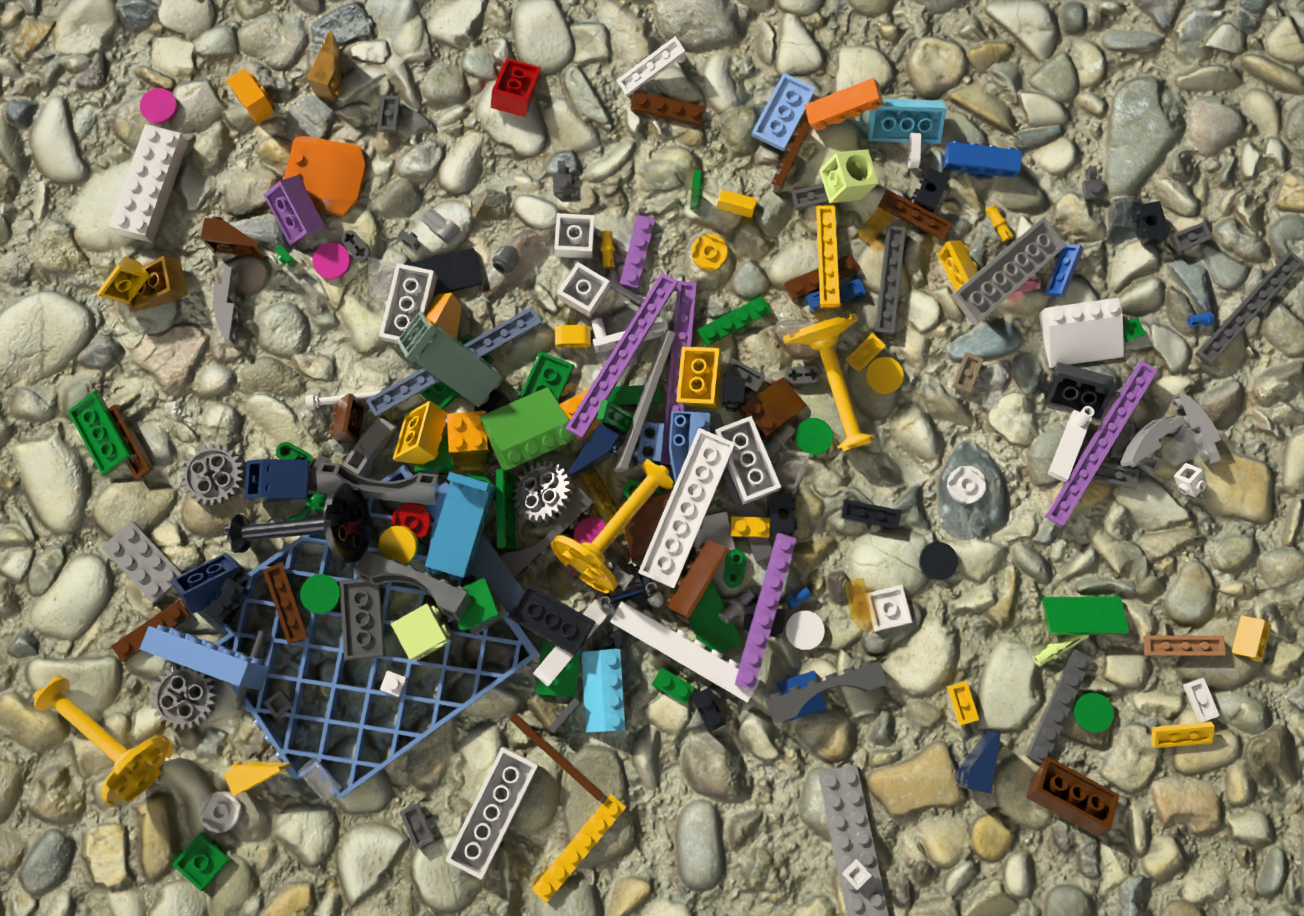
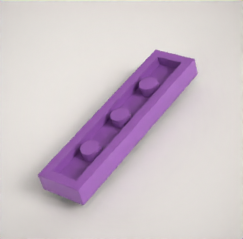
M637 215L620 280V285L623 287L638 290L655 224L654 218Z

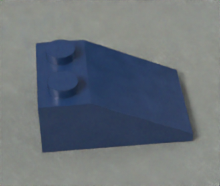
M599 423L570 468L569 476L571 479H577L609 459L612 454L616 455L621 446L619 445L621 442L619 434Z
M226 552L171 581L181 601L190 613L193 614L209 606L212 600H215L222 592L220 588L226 579H233L240 568Z
M986 731L961 764L960 770H957L955 776L957 786L991 794L1001 732Z

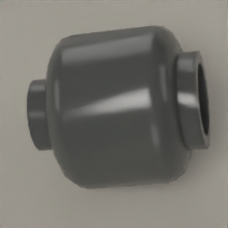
M507 245L500 246L492 257L493 267L500 273L512 272L520 261L517 249Z

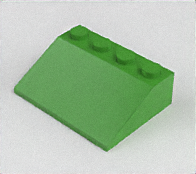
M548 387L479 416L501 469L504 470L516 467L577 439L575 435L566 431L565 428L569 420Z

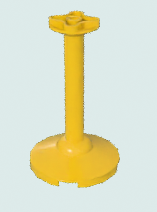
M849 314L850 318L848 320L845 317H836L799 330L800 332L794 334L793 338L790 337V334L783 337L784 344L809 345L811 349L819 350L846 435V439L837 447L838 449L842 448V451L872 443V438L875 437L874 435L861 433L834 345L839 341V335L858 321L857 314Z
M649 459L642 463V469L647 477L592 543L584 542L580 544L573 539L560 535L555 536L550 545L554 554L564 566L567 567L570 564L581 573L578 577L579 579L603 593H609L611 590L613 592L618 585L615 576L605 565L606 558L604 552L658 486L672 489L675 485V482L669 477V470L662 465L654 464Z
M60 675L54 677L46 687L34 693V708L38 711H45L54 707L115 762L114 769L107 777L102 788L101 799L110 807H116L114 803L122 800L126 803L132 801L143 793L162 773L159 768L166 757L168 759L171 758L173 744L165 736H155L142 742L137 747L127 750L65 695L70 687V681L67 678H62Z

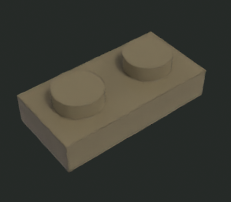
M965 352L951 387L970 394L984 359Z

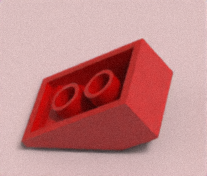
M506 58L492 89L490 108L526 117L541 67Z

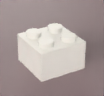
M557 213L554 246L556 257L593 259L594 215Z
M577 262L557 292L558 299L591 318L610 289V281Z

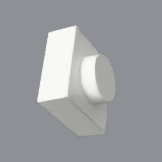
M387 671L380 690L400 697L407 677Z
M857 859L842 873L856 890L872 876Z

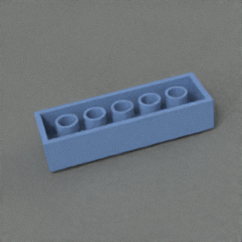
M158 625L157 628L148 626L140 646V650L231 684L261 690L270 668L263 665V660L248 657L247 654L238 651L234 652L230 648L215 645L211 641L201 640L197 636L185 634L178 629Z

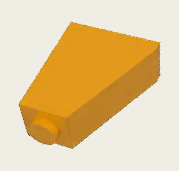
M452 293L437 294L426 315L431 321L457 339L462 305Z

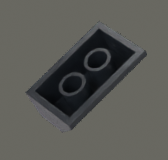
M1057 362L1050 377L1045 404L1072 412L1073 410L1081 412L1084 407L1090 406L1094 410L1092 417L1100 419L1115 389L1113 377Z

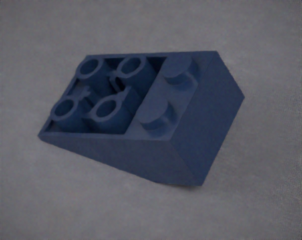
M248 460L244 499L257 503L308 499L310 460Z

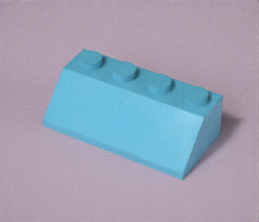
M883 99V105H880L875 110L868 111V141L909 143L910 133H920L921 143L941 144L946 106L943 101Z
M620 649L581 652L586 732L625 730Z

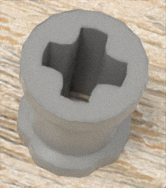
M618 565L612 572L617 584L622 586V589L625 591L634 575H628Z

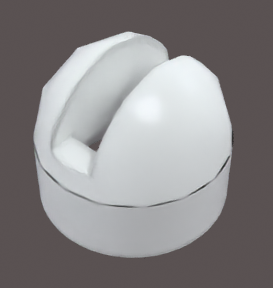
M660 591L659 593L655 592L646 599L655 608L663 604V596Z

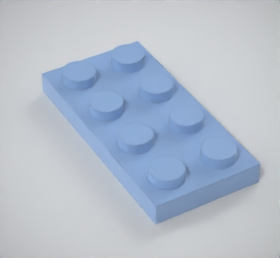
M783 73L751 136L784 151L806 110L805 105L810 102L816 88Z

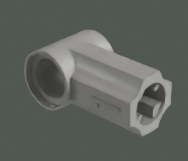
M432 208L427 210L421 219L424 224L435 231L436 235L447 244L460 231V228L452 220H446Z

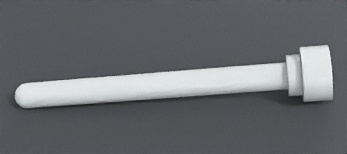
M381 391L357 393L354 396L359 401H363ZM307 395L305 397L307 410H316L320 405L337 404L338 400L346 395L323 398Z

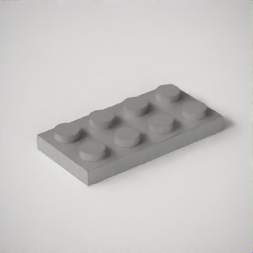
M132 520L101 547L154 604L174 587L171 580L183 574Z

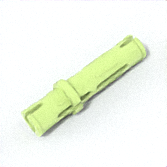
M1067 635L1058 642L1047 645L1046 649L1033 656V660L1041 667L1046 662L1057 659L1066 650L1089 638V635Z

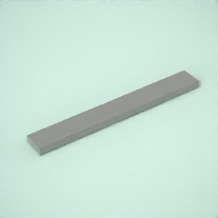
M670 330L661 337L616 462L615 472L621 473L628 469L676 335Z

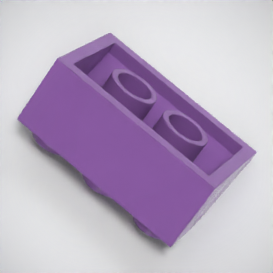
M298 175L280 180L264 194L290 246L317 233L325 226L305 189L304 183Z

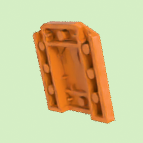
M297 135L293 140L284 179L298 175L304 183L305 189L312 199L317 212L346 217L350 208L359 202L367 167L362 148L358 145Z

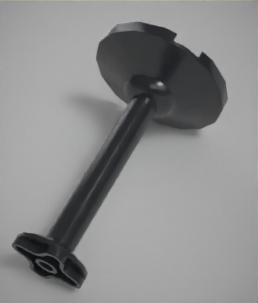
M341 483L333 487L326 498L324 518L251 525L247 517L242 514H236L231 518L229 524L225 526L224 532L228 536L233 553L248 551L252 540L325 534L329 548L340 562L357 563L369 547L370 541L365 540L367 534L366 526H371V518L362 492L358 488L353 489L349 483Z

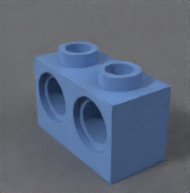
M644 422L639 435V446H636L634 451V457H638L637 463H643L646 459H649L654 464L660 465L664 424ZM647 430H653L655 436L648 438L644 433ZM650 448L653 451V455L647 457L643 454V450Z

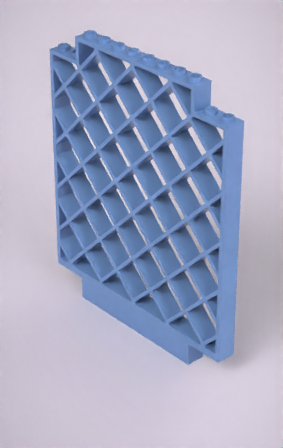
M404 464L381 481L392 482L397 481L403 476L407 479L414 475ZM447 482L439 486V495L435 505H424L435 520L434 523H431V528L433 529L429 550L449 488ZM365 498L366 502L368 501L371 526H366L367 534L365 541L370 538L373 519L392 521V516L375 513L377 499ZM319 534L301 536L240 578L237 582L246 586L251 591L242 604L237 630L232 622L229 624L220 623L222 630L229 634L216 642L215 645L225 647L235 640L232 651L242 653L245 638H257L258 635L246 634L252 604L275 607L274 602L254 599L257 580L264 573L263 569L274 566L287 557L285 568L290 583H292L293 575L309 578L317 575L315 573L294 570L298 549L307 543L325 546L319 574L328 575L332 551L327 544V539H315ZM483 534L471 572L477 581L483 578L487 579L510 614L523 588ZM368 547L367 549L372 553H374V551L379 552L378 548ZM416 555L413 560L426 561L428 556ZM425 566V572L431 574L430 568ZM354 572L353 579H360ZM331 576L337 582H340V580H350L347 578ZM465 578L458 580L457 587L464 586ZM395 582L387 583V585L381 584V589L386 590L383 603L384 638L387 625L395 622L388 620L393 591L420 595L418 608L426 604L427 596H432L422 588L421 590L397 587ZM222 592L216 597L214 601L218 600ZM299 606L300 611L310 612L305 607ZM276 610L271 637H265L264 640L270 641L265 665L270 668L259 691L257 704L247 691L243 706L255 717L254 723L259 729L262 728L266 735L264 737L268 744L273 745L277 750V758L281 762L291 764L292 767L288 768L287 772L292 779L301 780L319 768L318 773L331 786L329 790L335 798L342 799L533 661L540 653L521 626L507 618V615L504 619L518 637V641L490 637L491 627L486 629L483 635L474 636L471 633L455 632L449 626L452 633L450 636L451 642L446 644L442 665L410 660L409 657L408 659L391 656L376 657L372 659L367 688L342 685L341 679L345 664L343 632L339 648L315 645L314 640L320 614L310 612L311 616L307 630L309 638L305 640V643L296 642L291 644L304 647L298 677L273 674L279 643L288 644L287 640L280 639L282 625ZM330 611L322 614L342 618L341 613ZM454 635L482 640L477 670L449 666ZM488 641L516 645L513 668L505 674L483 671ZM524 646L530 655L519 663L521 649ZM313 648L338 652L332 683L307 679ZM380 659L407 663L405 672L407 679L400 697L375 690ZM414 664L441 668L436 699L409 695ZM448 670L476 674L472 698L464 704L443 701ZM482 675L498 677V679L479 692ZM272 678L297 682L293 699L294 706L291 712H286L282 715L290 717L284 745L263 714H272L264 704L268 698ZM306 683L331 687L325 718L300 714ZM233 684L232 689L236 695H238L240 686ZM340 689L366 693L360 723L334 719ZM374 694L401 698L395 729L368 725ZM408 699L435 704L431 728L424 733L402 730ZM442 705L458 707L439 721ZM298 719L324 722L318 753L292 749ZM333 724L359 728L353 758L327 754ZM367 729L394 734L390 757L382 763L361 760ZM401 735L417 737L398 751ZM290 754L317 758V761L301 772ZM325 760L352 764L347 789L343 790L325 763ZM360 765L375 767L357 781Z

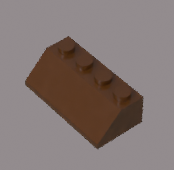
M707 540L706 544L702 542L696 551L699 553L697 559H692L686 568L689 570L686 577L682 575L676 586L679 589L676 594L672 592L666 601L669 604L667 608L688 620L730 549L710 540Z
M1046 756L1031 780L1026 798L1099 837L1111 830L1119 794Z

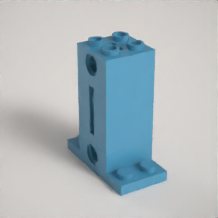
M449 472L447 480H450V485L425 566L430 568V572L436 574H445L446 572L449 573L448 577L463 580L471 575L494 495L496 494V486Z

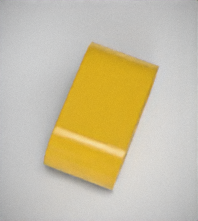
M561 325L555 327V347L586 348L591 346L590 326Z

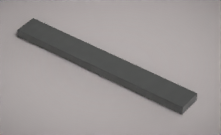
M1289 250L1199 348L1195 355L1207 366H1211L1302 266L1304 261Z
M720 413L711 416L710 433L714 434L716 429L724 427ZM726 465L722 476L738 517H759L754 501L742 504ZM746 537L755 562L770 558L772 548L768 538Z

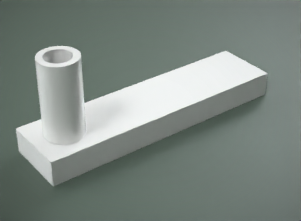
M675 36L620 77L617 82L625 95L630 96L675 61L678 63L684 62L687 52Z
M602 319L592 320L591 323L596 339H593L595 353L615 349L625 331L607 336ZM666 321L654 323L643 341L662 337L668 331Z
M1086 406L1081 412L1073 410L1048 475L1063 482L1068 480L1094 415L1092 407Z

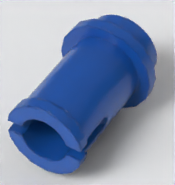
M1209 312L1187 316L1189 327L1199 325L1210 326V324L1214 323V316Z
M803 587L792 595L788 594L785 600L792 609L797 608V605L812 596L807 587Z

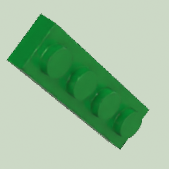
M760 296L697 329V333L705 347H708L771 313V309L764 297Z

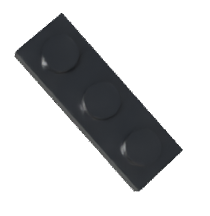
M844 499L840 519L898 530L901 510Z

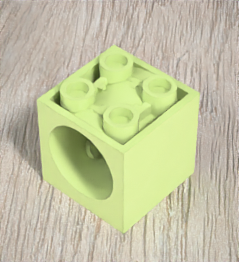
M868 149L837 152L820 169L829 203L861 200L879 184Z
M425 604L391 623L410 660L417 661L451 642L450 636L452 633L447 625L442 624L440 620L443 618L442 614L435 606Z

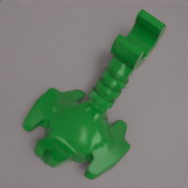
M308 493L305 507L297 515H292L288 521L303 520L312 509L324 512L327 497L321 493Z

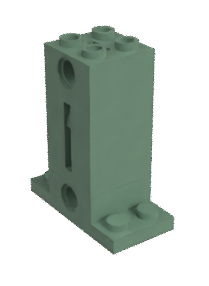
M419 311L397 340L408 360L412 363L413 361L418 363L478 408L481 404L483 405L488 401L491 391L497 389L501 384L502 376L496 368L431 321L422 311Z

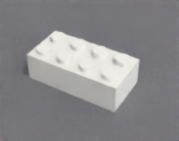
M399 263L396 264L379 334L382 340L398 344V338L419 311L427 314L431 307L438 278L434 271Z
M752 416L715 430V435L735 443L727 462V468L743 505L780 490L781 485Z

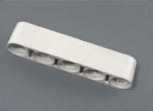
M597 599L583 613L585 616L596 621L588 638L611 612L604 605H602V610H600ZM555 646L533 674L546 686H549L573 655Z

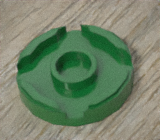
M809 418L802 421L795 432L797 447L809 456H818L825 453L833 441V432L830 426L819 418Z
M325 574L314 575L308 578L302 585L300 591L301 601L310 612L317 614L328 613L335 609L341 599L340 586L331 576Z
M1087 693L1081 695L1074 703V720L1081 729L1087 732L1099 733L1105 731L1111 725L1114 718V710L1111 702L1105 696L1099 693Z

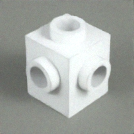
M1187 463L1174 475L1178 490L1185 495L1189 494L1196 497L1207 485L1204 472Z

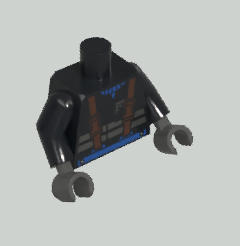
M621 555L610 558L613 569H610L611 573L618 565L622 571L628 575L632 574L634 577L625 591L619 584L613 592L612 590L609 593L598 591L599 608L602 610V605L607 604L609 609H611L612 603L642 595L646 592L651 597V590H656L657 593H659V590L651 578L638 573L639 566H634L633 563L624 565Z

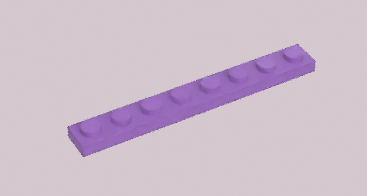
M780 533L776 535L734 685L754 691L796 538Z

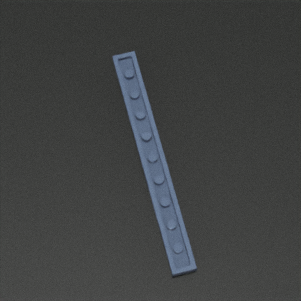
M530 307L464 345L483 358L538 327L542 322L534 308ZM422 368L370 397L366 402L377 418L441 382V380Z

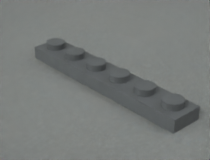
M887 225L874 333L894 334L906 227Z
M1076 649L1071 650L1026 757L1042 764L1046 756L1050 757L1092 657Z

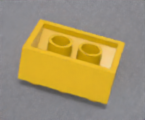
M962 240L946 242L937 255L955 291L978 271L976 263L969 256L968 247L963 244Z
M682 347L677 403L700 409H718L723 353L720 348Z
M429 401L406 414L393 460L421 465L433 461L438 455L439 443L442 440L443 428L446 425L447 412Z

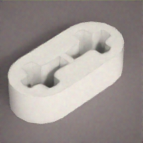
M910 133L908 167L919 168L921 134Z

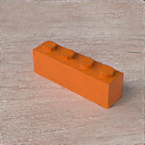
M871 78L805 105L810 126L814 130H823L828 125L842 123L844 119L857 117L867 110H875L880 105H883L884 102L879 83L874 78Z

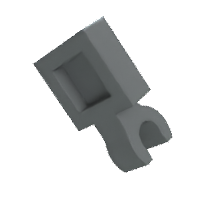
M565 160L557 161L558 175H553L554 195L572 194L571 174H566Z
M1088 166V169L1084 171L1086 180L1081 183L1084 200L1102 199L1105 194L1102 179H1096L1097 167Z

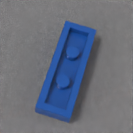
M1066 244V247L1061 250L1045 290L1047 296L1065 297L1084 249L1081 245Z

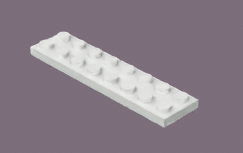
M698 429L638 573L675 588L735 446L734 442L703 429Z

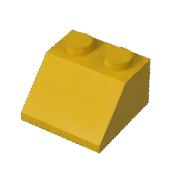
M124 257L97 292V295L129 304L150 275L139 261Z

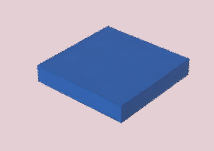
M813 670L777 682L776 684L779 692H782V695L790 693L789 688L798 685L801 688L807 687V682L815 680L817 677ZM822 692L810 698L801 708L797 717L788 720L791 721L827 709Z

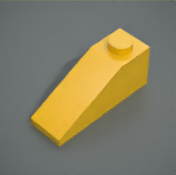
M240 761L230 766L231 770L226 772L224 776L232 795L236 796L292 766L290 763L251 761L243 764Z

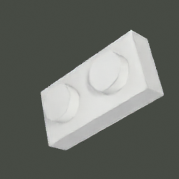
M1204 678L1183 684L1198 722L1202 723L1220 716Z

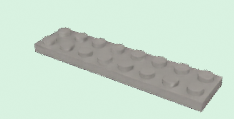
M1042 217L956 290L951 297L975 326L1066 247V244L1047 219Z
M857 764L818 771L817 775L846 916H889ZM856 859L872 875L858 890L842 875Z

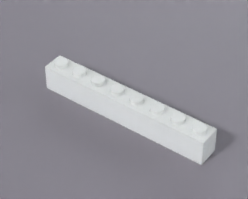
M631 600L621 601L610 620L611 623L748 703L754 691L734 685L739 663L732 659L729 662L722 658L723 654L714 649L710 652L705 649L706 644L697 639L695 641L688 638L689 634L680 629L678 631L671 628L672 625L663 619L661 621L654 619L655 615L646 609L642 612L637 609L638 605ZM757 679L754 690L756 689L759 683V679Z

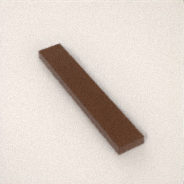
M513 714L509 718L512 723L597 801L603 797L604 794L518 714Z

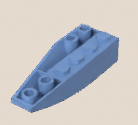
M671 411L669 453L675 483L698 429L710 432V413Z

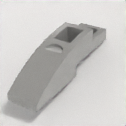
M224 266L222 284H214V313L224 339L230 345H235V340L238 339L239 335L237 325L238 321L241 320V311L233 304L236 301L235 287L238 285L239 275L232 267Z
M1184 392L1171 397L1173 408L1185 420L1181 427L1184 428L1185 432L1193 431V439L1198 444L1200 457L1205 462V465L1220 461L1221 458L1215 443L1220 441L1221 438L1206 412Z
M1183 416L1168 420L1165 418L1152 420L1144 426L1128 445L1122 457L1121 466L1130 465L1135 467L1142 463L1143 458L1155 455V451L1162 447L1160 441L1166 439L1165 435L1180 430L1179 426L1185 423Z
M379 417L357 442L343 466L364 477L373 460H377L396 426Z

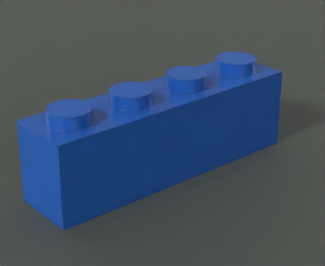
M959 141L948 142L944 150L943 170L1016 178L1021 171L1022 150H1016L1013 147L998 148L995 145L980 146L977 143L963 144Z

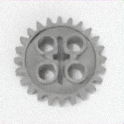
M210 443L209 448L202 445V451L195 448L194 456L188 454L190 461H183L187 464V467L181 468L185 472V474L180 475V478L185 479L181 485L187 487L184 490L185 493H191L189 498H196L195 502L199 504L203 501V505L208 506L210 502L212 506H216L218 501L223 505L224 498L231 501V494L237 496L235 489H242L238 483L245 481L240 478V475L245 474L243 470H240V468L244 467V464L238 463L241 458L235 456V451L231 450L229 452L230 448L227 446L222 448L221 444H217L215 448ZM222 458V464L216 467L217 460ZM204 465L203 471L198 473V467ZM228 476V482L222 485L223 477ZM209 483L208 490L203 491L204 484Z
M544 461L542 465L537 462L536 468L531 465V471L524 470L525 476H519L521 482L515 483L518 489L513 490L517 495L513 497V500L517 502L514 506L518 509L517 512L527 520L537 521L538 523H541L542 520L549 522V517L556 519L555 513L562 514L561 508L567 509L565 502H571L568 495L573 494L569 489L573 487V484L569 482L571 477L567 475L568 472L559 464L556 465L554 462L549 464Z
M183 665L180 668L173 666V671L166 669L167 676L159 675L161 682H154L157 689L151 690L152 693H155V697L150 698V700L155 701L151 708H157L154 716L161 715L159 722L166 721V727H170L173 724V729L181 727V730H186L187 726L195 728V723L201 725V718L208 719L207 712H214L210 707L211 704H217L216 701L212 700V697L218 696L217 693H212V690L217 686L210 685L214 679L206 678L207 674L191 668L187 669ZM181 678L184 684L179 689L177 681ZM197 687L201 690L199 697H196L194 694ZM169 688L177 693H185V697L199 702V705L197 706L190 700H183L182 696L171 693ZM171 696L173 698V704L169 707L167 704V700ZM187 705H189L191 708V712L188 716L184 712V709Z

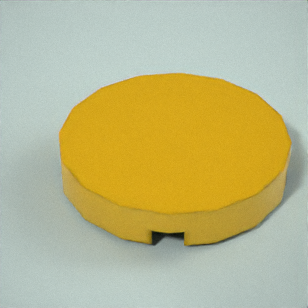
M705 234V236L698 237L692 245V260L702 270H717L727 260V245L717 235Z
M880 357L870 363L866 370L865 378L866 383L874 392L886 395L895 392L903 383L904 374L900 364L893 358Z
M393 526L385 530L380 536L379 552L389 560L394 558L401 565H404L416 556L418 540L414 532L408 527Z

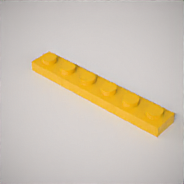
M835 205L816 206L820 308L839 307Z
M610 794L531 890L547 903L624 811L626 806L614 795Z

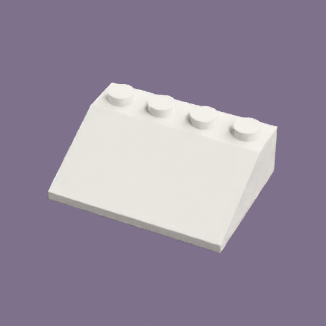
M1119 298L1049 307L1038 314L1049 368L1055 367L1057 362L1074 365L1124 357L1123 315Z

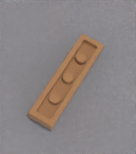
M1143 636L1144 656H1226L1224 636Z

